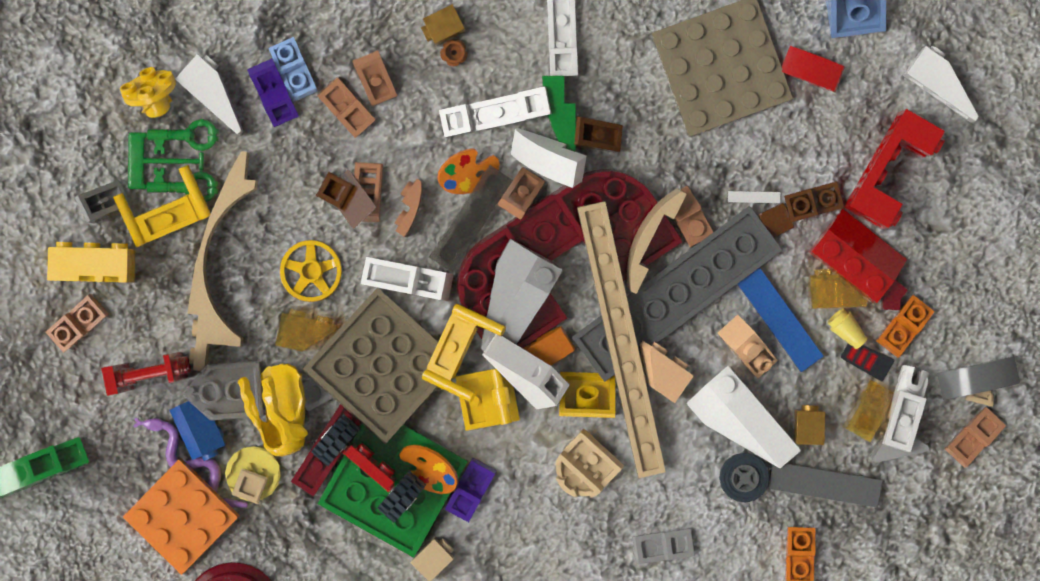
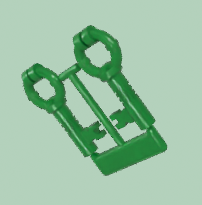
M199 119L192 122L186 129H148L147 133H129L128 188H147V193L176 192L187 195L189 191L184 182H165L163 178L165 168H161V171H158V168H154V174L156 175L154 182H147L146 185L144 183V163L199 164L200 172L194 173L193 176L195 180H207V187L210 188H207V195L203 197L205 202L212 200L215 194H218V181H215L212 175L202 171L204 170L203 152L199 153V159L144 158L145 138L154 140L156 144L154 154H158V151H161V154H165V140H185L193 149L205 151L212 148L216 142H219V136H217L219 129H216L212 122ZM199 126L208 128L210 136H208V142L205 144H198L194 141V129Z

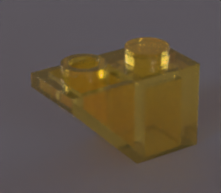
M290 309L289 313H282L275 346L302 352L337 331L338 325L332 324L333 318L317 315L316 320L306 318V312Z
M869 379L842 427L860 438L871 442L885 417L894 393Z

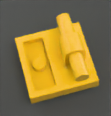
M496 368L455 376L457 384L476 393L471 403L459 397L466 431L499 424H509L520 420L514 386Z

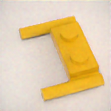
M189 165L178 169L189 194L142 213L137 217H134L123 192L113 196L136 247L211 215Z
M455 304L427 369L422 375V379L471 403L476 393L451 380L455 378L477 331V325L499 336L504 334L506 326L464 306Z

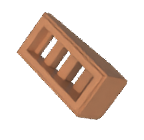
M355 162L354 177L358 183L375 185V189L363 188L368 196L374 197L372 202L376 208L362 222H380L383 164ZM361 173L376 174V178H363Z

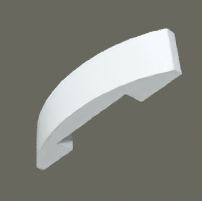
M547 0L550 76L578 75L575 0Z
M540 87L491 100L439 110L444 136L450 137L550 115L551 109L546 87Z

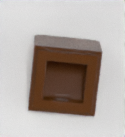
M328 172L316 196L340 209L353 184Z
M784 202L757 215L773 238L794 228Z

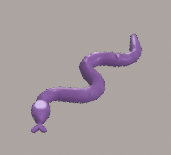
M135 418L134 420L137 422L134 424L135 428L143 425L148 430H166L169 433L165 457L168 465L172 467L178 460L176 452L179 443V433L176 427L159 418L148 419L144 422ZM202 457L194 460L185 461L193 470L199 467H207L210 470L208 484L217 492L221 479V468L216 460L210 458L203 461ZM223 498L232 508L248 507L247 502Z

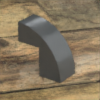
M1014 356L937 373L943 400L1020 384Z

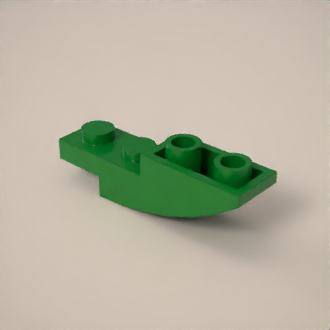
M80 437L56 446L52 445L0 466V499L35 486L39 482L89 464Z

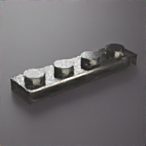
M489 164L429 258L453 273L513 180Z

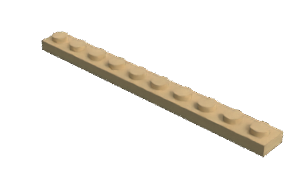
M603 201L577 207L638 478L664 473L666 471L606 203Z

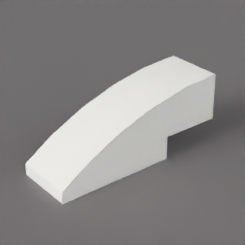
M520 128L515 129L511 155L533 171L573 188L582 182L587 157L586 155L566 149L567 144Z
M366 257L361 284L449 301L454 274Z

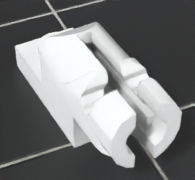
M907 365L901 367L887 417L889 422L882 444L905 452H911L927 400L924 398L929 373L924 370L918 371L915 382L912 384L911 381L915 367Z

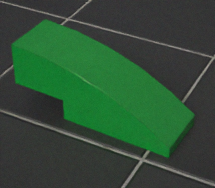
M542 76V87H546L551 114L547 116L552 131L558 142L567 144L566 149L576 152V146L574 145L576 103H564V76Z

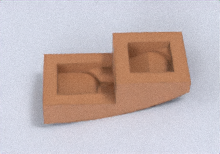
M338 77L317 94L319 99L354 138L375 121V118Z
M984 407L944 449L964 468L968 467L984 447L991 444L1006 425L987 407Z

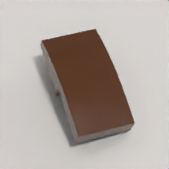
M837 181L784 196L791 222L844 208Z

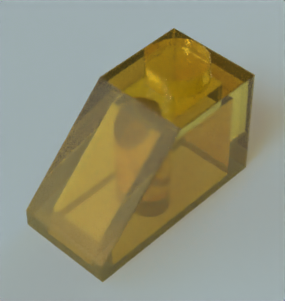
M831 269L814 270V275L807 276L809 309L867 307V300L838 274L831 275Z

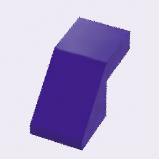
M273 58L247 69L273 127L299 117Z

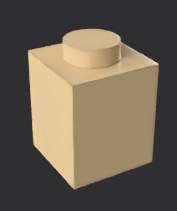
M434 537L410 563L428 581H432L454 559V556L451 554L454 549L443 538L439 541Z

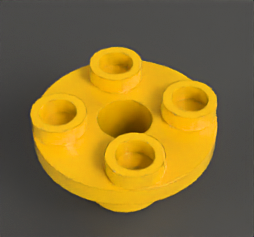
M148 67L140 71V76L120 87L122 98L127 105L142 106L143 110L141 113H145L150 118H157L169 111L172 99L168 94L175 88L176 80L171 71H156L154 67Z

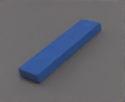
M760 267L737 284L800 372H803L824 357Z

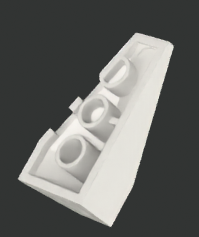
M729 366L716 375L686 403L706 426L778 468H782L801 451Z

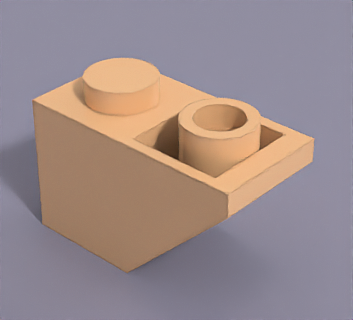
M736 315L717 333L757 379L778 361L756 332L739 315Z
M642 341L640 353L646 384L675 403L693 378V375L686 371L688 365L676 356L670 360L665 356L668 351L656 342L650 346Z

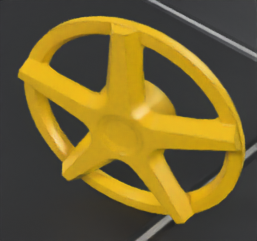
M305 240L293 245L285 253L280 264V278L283 286L293 297L305 302H316L329 297L338 287L342 276L341 261L336 252L327 244L316 240ZM306 245L304 262L287 260L294 250ZM315 245L326 249L334 259L318 262L316 260ZM337 267L335 282L329 289L322 277V273ZM285 268L300 274V278L293 290L286 281ZM309 283H313L323 293L316 297L299 295Z

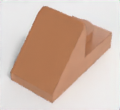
M378 50L353 60L354 67L372 106L397 96Z
M522 167L497 205L521 220L546 181Z
M686 186L680 189L687 195L674 220L688 246L692 247L712 234L713 230L702 212V207L689 187Z

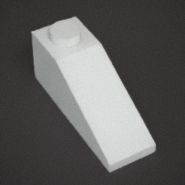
M925 46L918 53L903 76L970 123L976 121L979 116L950 63L944 59L945 54L934 46H931V48Z
M197 54L175 80L237 135L241 136L244 131L222 76L216 71L219 65L207 55L201 58Z

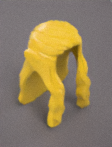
M285 363L268 366L261 373L262 398L266 406V422H263L259 417L249 380L246 377L240 378L237 383L241 389L245 413L260 432L264 448L274 456H288L299 451L304 446L305 437L308 435L304 427L306 397L302 383V374L298 372L295 366Z

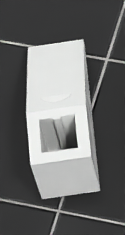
M495 334L482 354L536 409L557 406L569 387V384L552 366L503 336Z

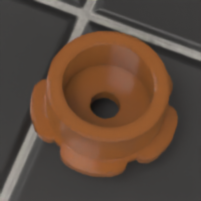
M447 40L440 51L442 60L453 67L458 66L460 62H465L468 55L465 50L466 45L460 40ZM455 50L457 54L452 55L451 52Z

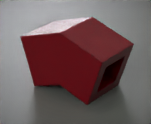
M896 279L882 296L880 309L900 311L901 298L908 290Z

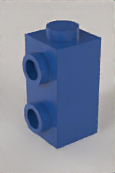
M189 401L169 410L192 460L202 457L203 461L219 455L217 449L225 446L223 441L224 434L214 420H209Z

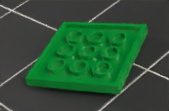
M362 424L361 429L350 444L351 446L354 442L357 445L364 443L374 452L372 457L378 463L385 461L395 470L393 474L397 478L393 483L395 486L409 470L414 471L417 469L413 464L400 459L399 454L406 446L420 445L436 451L449 461L455 469L458 478L468 462L463 457L404 424L386 444ZM344 455L317 504L414 558L450 493L438 494L423 489L413 504L393 523L377 509L388 496L387 490ZM418 457L419 460L426 462L424 458Z

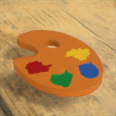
M470 148L460 151L451 156L441 166L437 176L438 183L445 191L452 194L460 195L478 191L488 185L497 175L500 165L499 159L492 155L482 162L476 163L478 154L476 149ZM484 170L481 176H476L477 172Z
M410 445L402 449L399 454L400 459L417 467L416 470L411 472L426 484L425 490L438 494H448L454 491L458 483V476L447 459L436 451L420 445ZM418 457L424 458L426 462L419 460Z

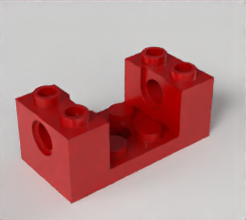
M908 109L898 112L845 203L844 208L881 230L888 229L891 226L895 227L903 214L900 211L903 204L874 188V186L881 185L888 173L885 170L887 163L895 161L902 147L921 158H925L926 155L937 154L945 142V139L942 138L945 131Z

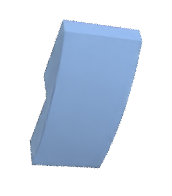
M294 37L269 48L292 102L318 92Z

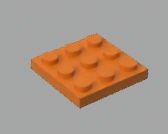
M180 458L123 518L182 575L240 515Z

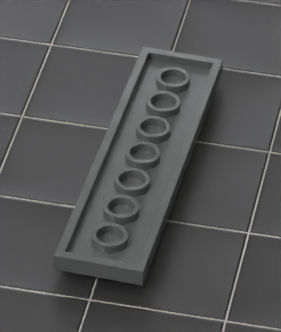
M750 206L641 285L637 294L632 292L626 296L639 355H641L640 344L642 341L650 346L654 342L658 343L782 251L781 247ZM599 316L572 336V339L605 382L614 375V369L602 316Z

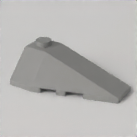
M512 239L509 240L496 264L495 278L490 295L491 299L486 316L506 326V330L502 335L504 338L514 344L518 343L562 272V268ZM484 329L480 349L486 350L495 333Z

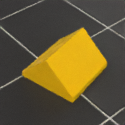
M560 372V375L569 384V387L559 401V416L615 418V374L604 382L598 373Z

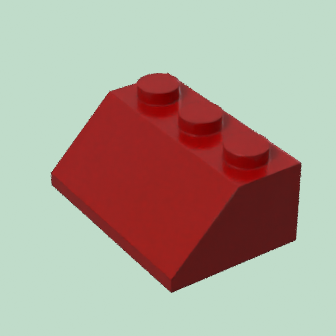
M844 209L839 211L808 251L872 303H878L893 284L907 261L905 257Z

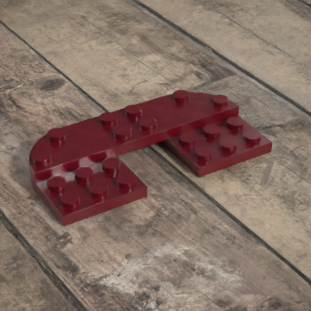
M598 169L584 173L582 182L575 187L563 185L528 208L521 220L517 217L513 218L470 249L462 261L457 278V292L461 306L485 317L487 316L496 264L510 239L552 261L579 242L583 241L585 244L577 207L605 201L622 279L623 281L626 280L627 262L634 237L645 217L657 204V201L641 182L624 172L612 169ZM665 214L640 261L645 266L682 243L681 238ZM549 293L516 344L517 346L523 348L567 319L551 293ZM477 325L476 332L482 339L484 328Z

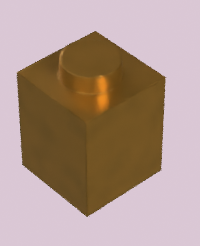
M453 4L423 18L425 25L421 27L427 42L433 40L435 46L465 32V28Z
M802 405V410H795L794 443L824 445L825 411L818 410V405Z

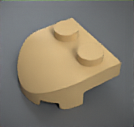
M583 428L557 458L555 463L556 480L559 486L573 497L590 496L591 498L602 492L604 487L625 465Z

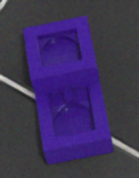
M472 458L444 510L469 523L497 470Z

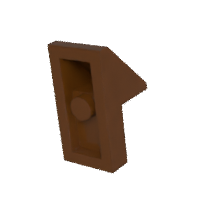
M577 117L574 145L577 149L620 152L623 125Z

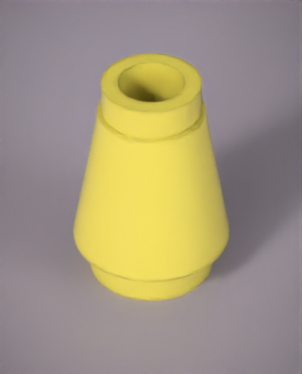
M844 308L838 310L827 322L831 326L830 330L855 349L861 347L868 339L851 311L847 312Z

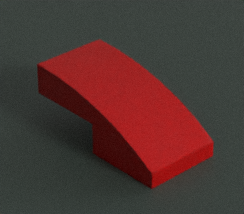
M793 46L789 47L782 65V72L785 75L806 81L811 85L834 93L845 69L843 65Z

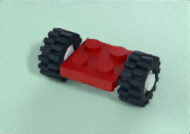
M343 414L326 431L311 452L329 466L343 450V454L387 490L388 496L377 509L394 523L413 504L426 484L409 470L395 486L393 484L397 479L393 475L395 470L385 461L378 463L372 457L374 452L364 443L357 445L355 442L351 446H346L361 428Z

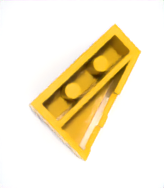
M56 242V247H48L47 280L135 283V250L128 249V244L111 243V248H100L101 243H84V248H73V242Z

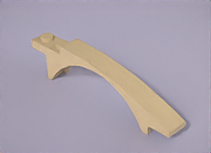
M241 151L230 170L211 212L195 263L187 314L198 315V320H193L192 336L196 337L195 348L191 347L189 363L194 364L193 370L202 371L208 365L210 344L243 346L244 338L228 325L213 302L207 282L206 265L211 238L221 219L238 201L258 188V181L247 180L250 153Z

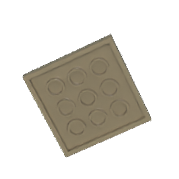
M741 0L651 33L688 137L793 99L757 0Z
M377 287L303 368V371L386 444L437 387L423 380L422 375L427 369L438 341Z

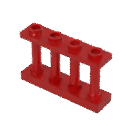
M183 352L163 355L165 364L136 370L134 367L130 368L129 363L103 367L101 370L106 394L109 396L134 390L133 384H137V381L167 375L169 383L188 379L187 373L191 372L189 357H184Z

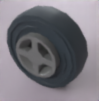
M739 453L725 461L720 470L719 480L721 488L728 497L737 502L747 503L755 501L764 494L769 483V473L766 465L760 458L753 454Z

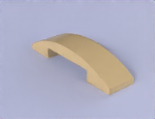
M678 188L667 194L652 208L634 237L627 262V287L635 294H637L649 270L640 261L664 214L674 219L687 195Z

